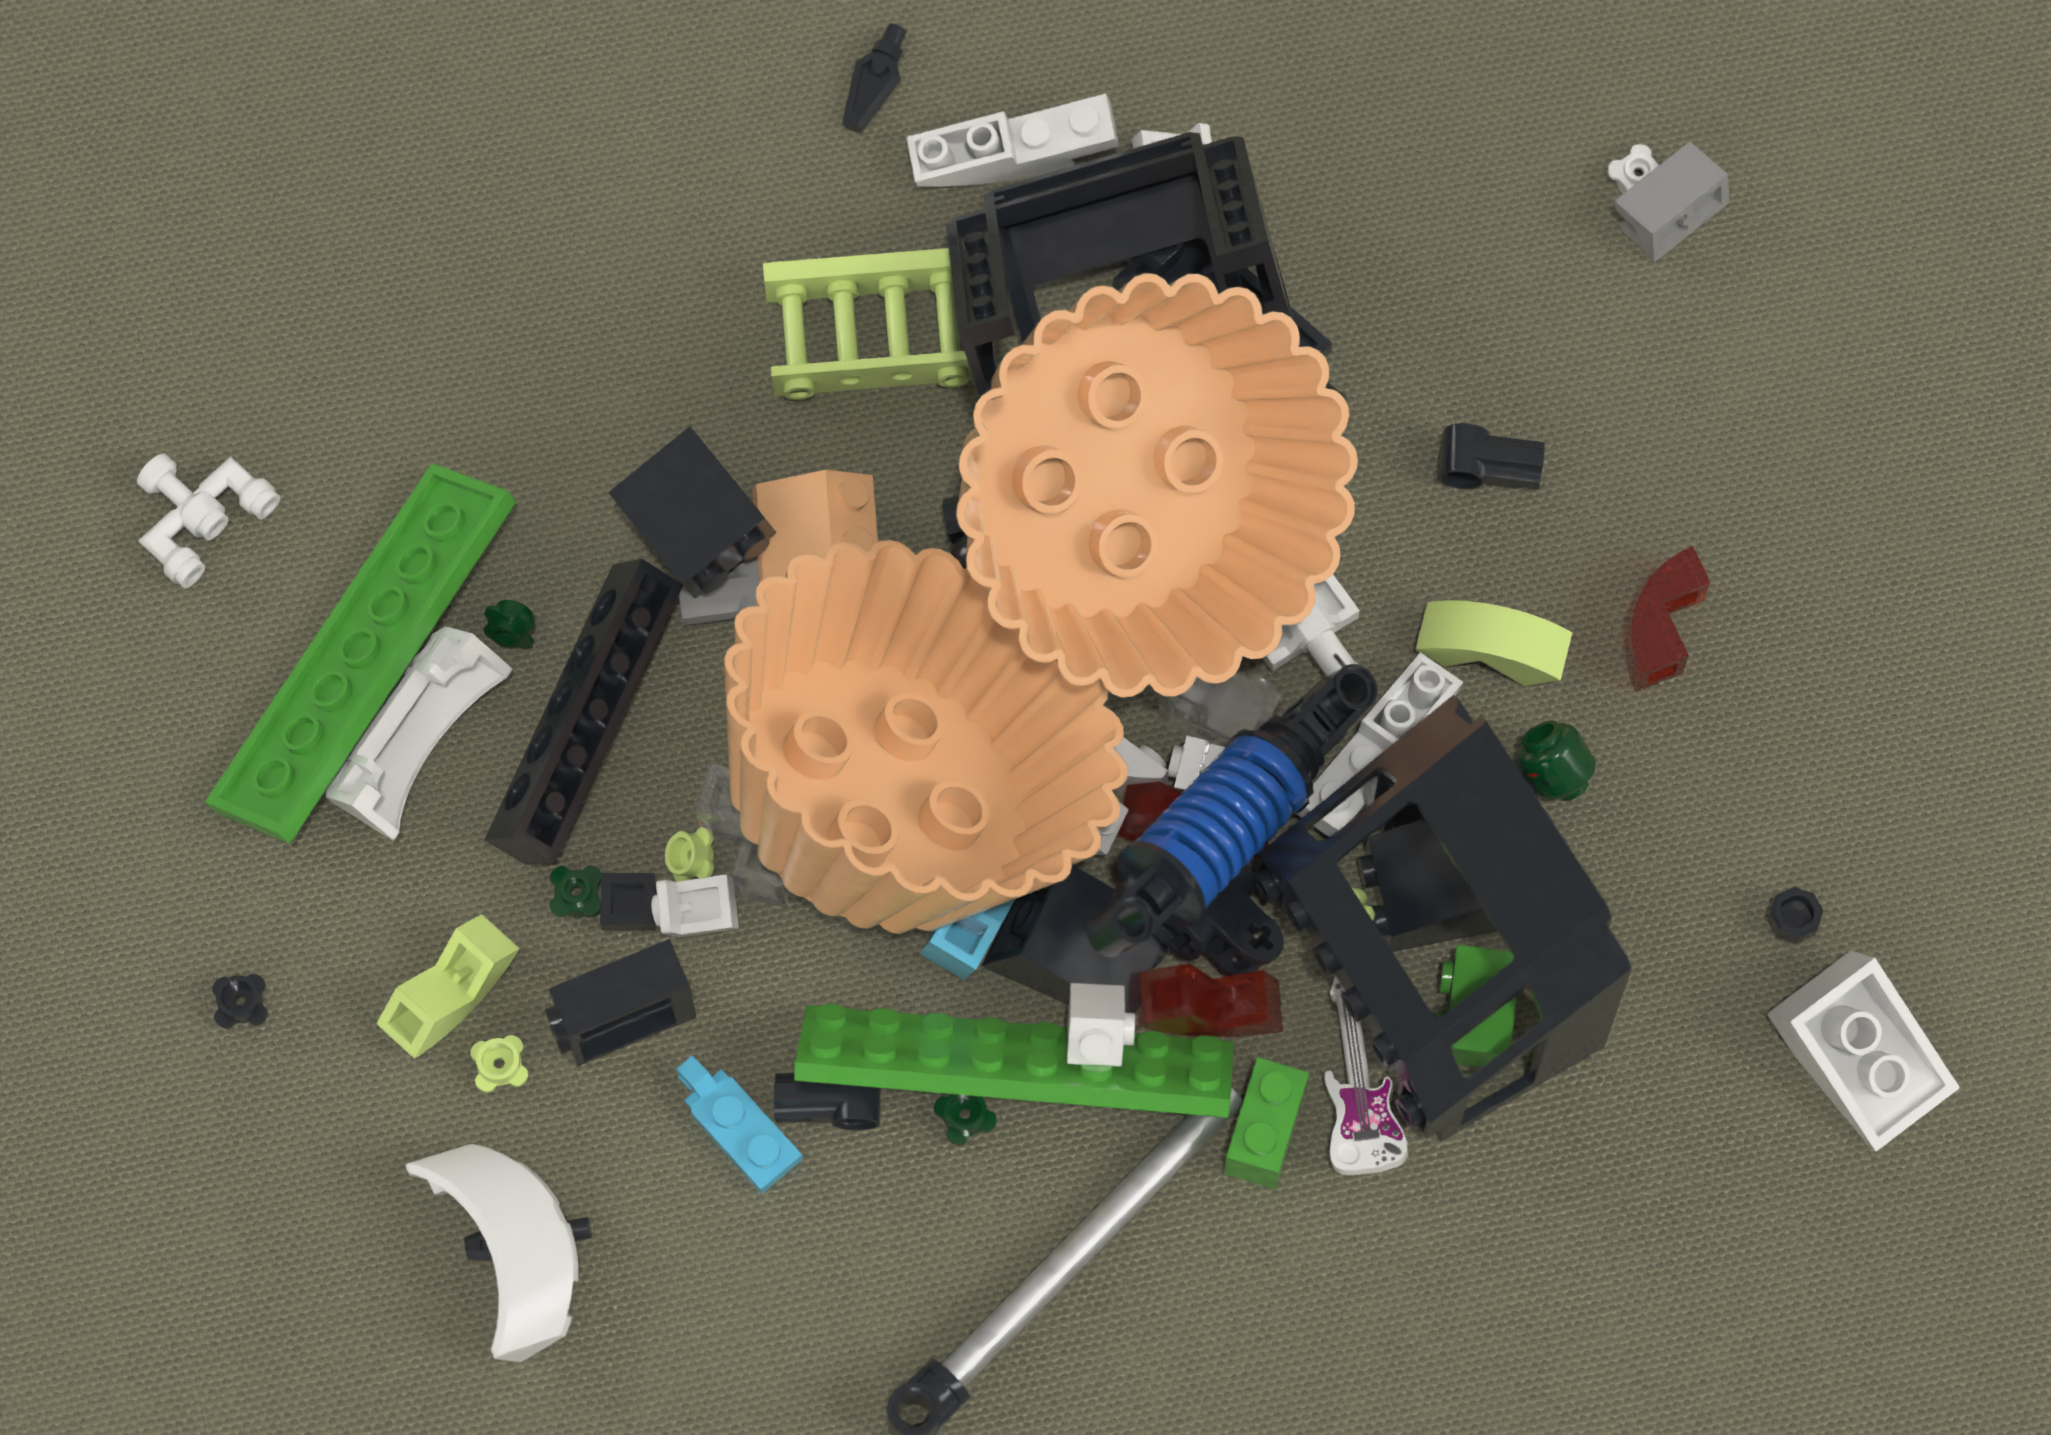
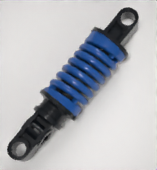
M1358 664L1346 665L1318 681L1303 697L1288 708L1282 716H1274L1267 719L1259 730H1239L1230 739L1231 743L1218 755L1217 759H1214L1205 771L1184 790L1180 797L1156 819V822L1151 824L1143 833V836L1139 837L1135 842L1129 843L1119 853L1117 869L1123 884L1092 914L1086 927L1088 941L1096 952L1106 957H1116L1146 942L1163 923L1174 927L1187 928L1195 925L1201 919L1205 909L1217 897V894L1221 893L1228 886L1229 881L1233 880L1241 872V868L1245 867L1253 859L1254 855L1264 848L1266 842H1269L1277 834L1278 828H1282L1291 819V814L1301 812L1310 804L1309 798L1314 793L1312 780L1324 768V755L1331 751L1347 735L1348 729L1373 705L1377 698V683L1368 669ZM1341 690L1344 692L1346 699L1342 695ZM1116 918L1123 924L1125 934L1120 931Z

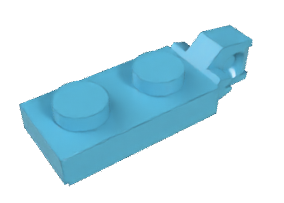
M693 1055L676 1068L679 1073L678 1078L692 1093L684 1100L691 1110L692 1118L761 1194L803 1160L802 1154L741 1086L732 1077L729 1078L722 1069L711 1076Z

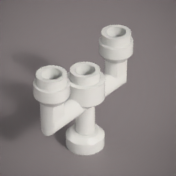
M164 453L151 459L138 475L137 484L148 494L162 492L177 506L175 510L168 512L146 532L138 542L163 564L164 574L175 584L179 583L183 588H188L198 581L205 570V565L191 548L179 547L171 538L183 527L196 538L204 537L209 541L217 537L228 523V517L224 514L225 507L215 499L227 487L231 488L239 496L240 506L258 519H264L270 515L280 502V496L266 479L254 478L231 456L200 483L199 488L194 493L175 477L176 463Z

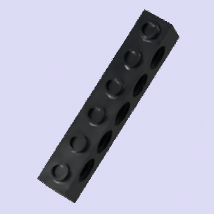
M643 559L612 565L484 839L486 842L525 865L556 862L683 585Z

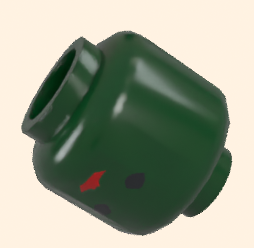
M1553 720L1545 721L1534 726L1524 735L1517 761L1531 785L1534 786L1538 796L1549 800L1561 798L1563 801H1569L1579 797L1587 790L1589 786L1588 781L1595 772L1596 760L1573 725L1557 723V721Z

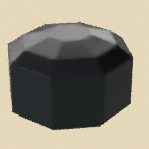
M1792 887L1776 895L1768 922L1777 938L1798 944L1815 936L1823 909L1814 893Z

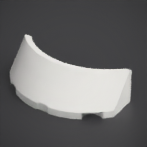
M447 626L433 633L425 648L413 657L327 787L326 797L338 807L394 841L399 834L401 816L408 793L432 749L467 708L492 687L506 679L513 669L473 633Z
M474 1144L465 1145L408 1163L406 1169L409 1175L428 1180L434 1194L441 1196L450 1194L467 1210L486 1240L493 1259L498 1284L499 1310L497 1328L493 1345L490 1348L494 1358L522 1362L566 1336L572 1317L568 1314L574 1282H579L578 1258L571 1226L566 1222L559 1207L560 1203L548 1185L525 1164L517 1162L492 1148Z

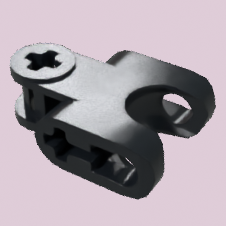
M1248 864L1241 868V872L1233 880L1229 881L1228 886L1221 893L1217 894V897L1205 909L1203 916L1195 925L1179 928L1163 923L1154 933L1177 956L1186 960H1195L1204 953L1222 974L1237 981L1248 979L1258 972L1261 965L1269 964L1279 957L1284 946L1281 928L1274 919L1269 917L1251 899L1258 888L1253 878L1255 873ZM1258 931H1262L1263 934L1255 939L1253 935ZM1238 954L1242 957L1236 962L1232 961V958Z

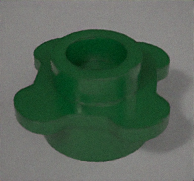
M501 600L496 606H488L485 609L484 616L488 619V624L485 625L483 631L488 638L505 647L517 646L521 649L532 647L534 639L530 636V631L535 626V616L527 606L513 600Z
M592 865L587 866L583 870H569L566 866L556 867L550 874V881L554 885V898L549 903L551 912L561 918L567 915L571 917H594L599 914L601 900L599 899L598 885L601 884L602 872ZM575 887L581 889V893L577 896L571 894V890Z
M950 1094L948 1097H939L934 1104V1113L937 1117L943 1119L948 1129L947 1139L954 1145H964L970 1136L979 1132L989 1133L996 1126V1115L992 1111L987 1110L983 1097ZM968 1110L970 1117L967 1119L961 1118V1111Z

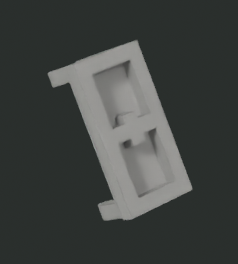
M1689 141L1614 201L1615 210L1625 219L1619 226L1635 244L1647 253V257L1655 263L1729 204L1728 174Z

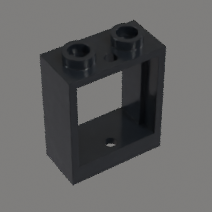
M670 939L548 988L553 1006L544 1009L561 1055L571 1051L577 1067L697 1018L690 985Z

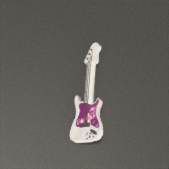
M1335 976L1330 997L1333 1002H1337L1348 1084H1340L1334 1079L1332 1071L1325 1072L1324 1078L1327 1093L1336 1109L1337 1118L1330 1145L1331 1164L1335 1171L1342 1175L1383 1172L1404 1163L1408 1156L1407 1140L1400 1124L1390 1109V1100L1393 1092L1392 1080L1386 1077L1383 1080V1084L1379 1087L1371 1088L1362 1023L1361 1020L1356 1022L1346 1009L1341 998V993L1345 992Z

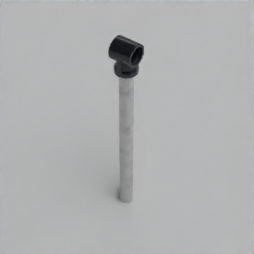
M1232 1088L1229 1118L1243 1105L1241 1097ZM1188 1114L942 1364L935 1359H931L907 1384H903L894 1390L887 1406L886 1422L890 1435H937L940 1428L970 1399V1395L965 1387L1229 1118ZM916 1404L924 1407L930 1417L923 1425L912 1427L902 1422L899 1418V1413L907 1405Z

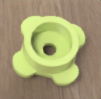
M700 827L696 833L692 834L686 831H679L668 841L665 849V862L677 882L689 880L692 877H698L699 879L712 875L714 869V853L711 846L713 834L708 828Z
M509 1035L504 1039L494 1038L486 1042L479 1041L473 1045L470 1055L478 1067L479 1074L475 1078V1083L479 1090L490 1093L498 1086L510 1084L514 1087H520L525 1084L528 1079V1071L522 1066L520 1054L524 1046L518 1037ZM497 1060H503L504 1066L496 1068L494 1063Z

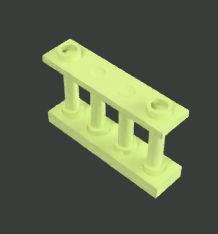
M949 248L763 263L767 303L777 302L782 305L787 365L771 366L774 396H785L792 400H802L812 397L814 393L938 383L944 387H958L965 385L970 380H974L965 351H961ZM931 290L935 293L941 353L910 355L905 295L909 291ZM880 294L884 297L889 357L858 359L854 299L858 295ZM828 298L833 301L838 361L807 364L802 304L809 299Z

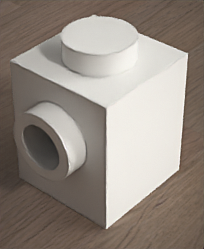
M1070 983L1067 1022V1064L1122 1066L1123 1045L1133 1046L1135 1031V1013H1125L1124 986Z

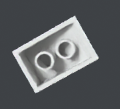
M1849 951L1767 1013L1796 1059L1870 1149L1875 1152L1960 1088L1874 957Z

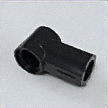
M1468 423L1451 424L1444 429L1439 481L1447 486L1458 489H1476L1485 483L1539 489L1545 442L1490 436L1488 430L1478 425Z
M775 1073V1123H832L834 1127L844 1130H870L880 1126L881 1088L794 1081V1073Z

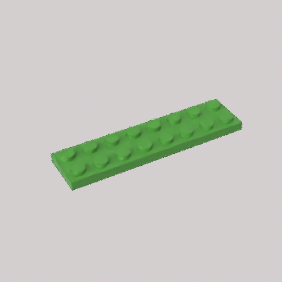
M431 463L205 800V803L215 813L290 844L516 504L515 499L507 490Z
M837 1004L806 1005L795 1059L794 1081L1229 1118L1234 1041L1219 1040L1213 1036H1198L1196 1038L1166 1036L1161 1032L1146 1031L1134 1033L1133 1046L1123 1045L1122 1066L1067 1064V1027H1059L1050 1022L1024 1024L1005 1022L994 1017L977 1020L954 1018L944 1013H931L927 1015L898 1013L888 1008H879L871 1011L848 1009Z

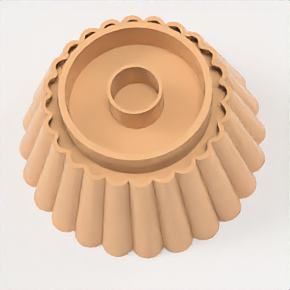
M1145 273L1134 277L1118 291L1108 286L1091 288L1068 311L1058 310L1045 315L1024 343L1013 348L1005 355L992 377L991 390L983 394L975 405L973 412L975 429L970 431L963 444L959 458V471L962 475V482L957 507V519L960 528L967 535L966 561L968 571L976 582L987 587L988 610L992 619L1000 626L1009 629L1017 628L1021 649L1027 657L1036 662H1050L1056 659L1058 669L1064 679L1074 685L1085 686L1093 684L1101 678L1105 687L1112 694L1119 697H1133L1142 692L1148 684L1151 685L1155 692L1163 696H1177L1186 692L1193 685L1197 676L1209 683L1225 682L1234 676L1240 667L1242 656L1250 659H1260L1271 654L1279 645L1282 637V624L1293 625L1302 622L1311 613L1316 598L1314 584L1324 582L1331 577L1339 565L1341 557L1340 547L1335 536L1347 529L1354 516L1355 503L1351 493L1344 485L1352 479L1356 472L1358 457L1352 443L1341 436L1347 427L1349 419L1348 405L1344 397L1337 391L1325 388L1329 379V366L1326 358L1317 349L1309 346L1299 347L1300 335L1298 327L1291 317L1281 312H1270L1262 315L1261 304L1258 298L1248 289L1234 287L1218 293L1215 285L1207 277L1199 274L1186 275L1168 285L1158 275Z
M883 540L875 543L869 552L854 543L839 542L827 550L825 560L816 555H799L789 562L786 578L772 576L760 581L756 588V606L744 608L736 615L734 624L735 645L727 650L724 658L730 799L733 806L740 812L741 832L746 839L758 845V858L767 869L777 872L782 878L784 886L796 896L805 897L823 914L845 917L851 924L859 928L868 929L880 924L883 929L896 934L907 932L916 927L924 931H933L1064 880L1070 874L1073 864L1088 859L1098 852L1101 846L1099 830L1115 823L1118 819L1120 805L1112 791L1118 789L1126 782L1128 771L1122 756L1113 749L1121 743L1124 733L1120 719L1112 710L1103 706L1108 699L1109 690L1105 687L1101 678L1093 684L1085 686L1071 684L1062 676L1056 659L1050 662H1036L1027 657L1021 649L1017 628L1009 629L1000 626L992 619L988 610L987 587L976 582L970 575L968 568L963 569L960 562L950 553L941 549L929 548L915 555L909 547L892 540Z

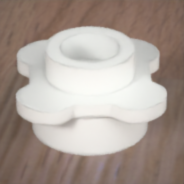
M1638 144L1631 148L1628 156L1622 160H1613L1609 164L1608 175L1612 180L1617 181L1619 190L1624 194L1659 165L1651 157V149L1646 145ZM1639 169L1643 172V175L1636 176L1634 171Z

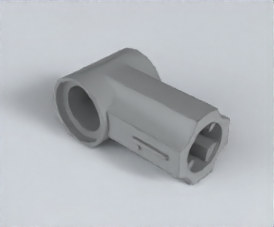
M757 558L739 562L732 568V571H728L726 581L710 593L704 594L702 592L694 598L682 586L679 600L683 624L690 625L734 619L742 609L756 606V588L759 585Z

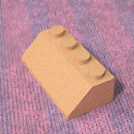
M821 470L763 482L752 487L753 504L776 531L769 538V544L765 550L757 556L759 583L765 578L772 576L786 578L789 562L796 556L809 554L816 555L825 560L827 550L836 543L851 542L869 552L871 547L878 542L873 475Z

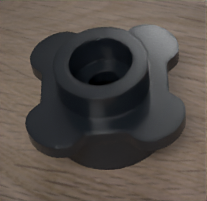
M249 974L247 977L242 975H235L229 978L221 977L214 982L212 992L216 996L218 1010L214 1014V1020L219 1027L229 1029L236 1023L245 1022L258 1026L266 1020L268 1011L262 1005V992L265 990L266 984L260 975ZM238 997H243L245 1002L243 1005L238 1006L235 1004V1000Z

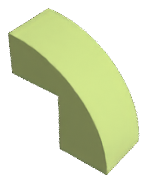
M1472 601L1427 602L1415 650L1444 667L1482 661L1523 686L1561 680L1572 632L1538 616L1503 606Z
M482 914L455 929L435 966L396 987L376 1024L414 1059L442 1040L469 1015L497 983L520 948Z

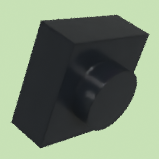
M602 873L600 926L602 930H655V921L652 914V897L656 895L657 890L655 873Z

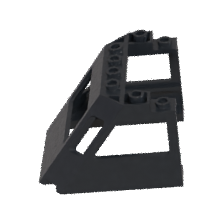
M1188 132L991 190L983 196L985 209L957 216L946 224L958 333L980 398L991 390L992 377L997 370L994 341L1015 335L1012 306L1022 343H1024L1041 321L1034 294L1036 285L1197 238H1203L1207 243L1220 292L1234 287L1243 288L1238 270L1255 265L1267 313L1277 310L1291 317L1295 322L1243 137L1232 136L1203 145L1200 133Z
M1454 695L1258 853L1257 874L1253 878L1259 892L1267 903L1270 904L1276 901L1283 914L1287 913L1290 921L1299 932L1304 929L1307 930L1316 944L1312 951L1318 965L1326 976L1329 977L1335 974L1344 988L1345 992L1341 993V998L1349 1014L1356 1022L1363 1019L1374 1037L1370 1039V1044L1375 1055L1384 1067L1387 1068L1393 1065L1401 1079L1397 1092L1399 1098L1395 1102L1401 1116L1409 1127L1413 1128L1418 1125L1425 1138L1436 1134L1440 1142L1444 1141L1605 1047L1632 970L1628 956L1609 929L1612 916L1608 905L1488 722L1481 716L1473 721L1461 701ZM1370 781L1366 808L1326 841L1318 842L1307 832ZM1416 807L1514 957L1510 964L1441 1017H1435L1337 865L1340 859L1376 830L1379 833L1391 830L1396 818ZM1524 990L1530 991L1541 1016V1022L1468 1078L1463 1077L1453 1055L1452 1046ZM1536 1046L1530 1063V1070L1526 1076L1465 1111L1470 1095Z

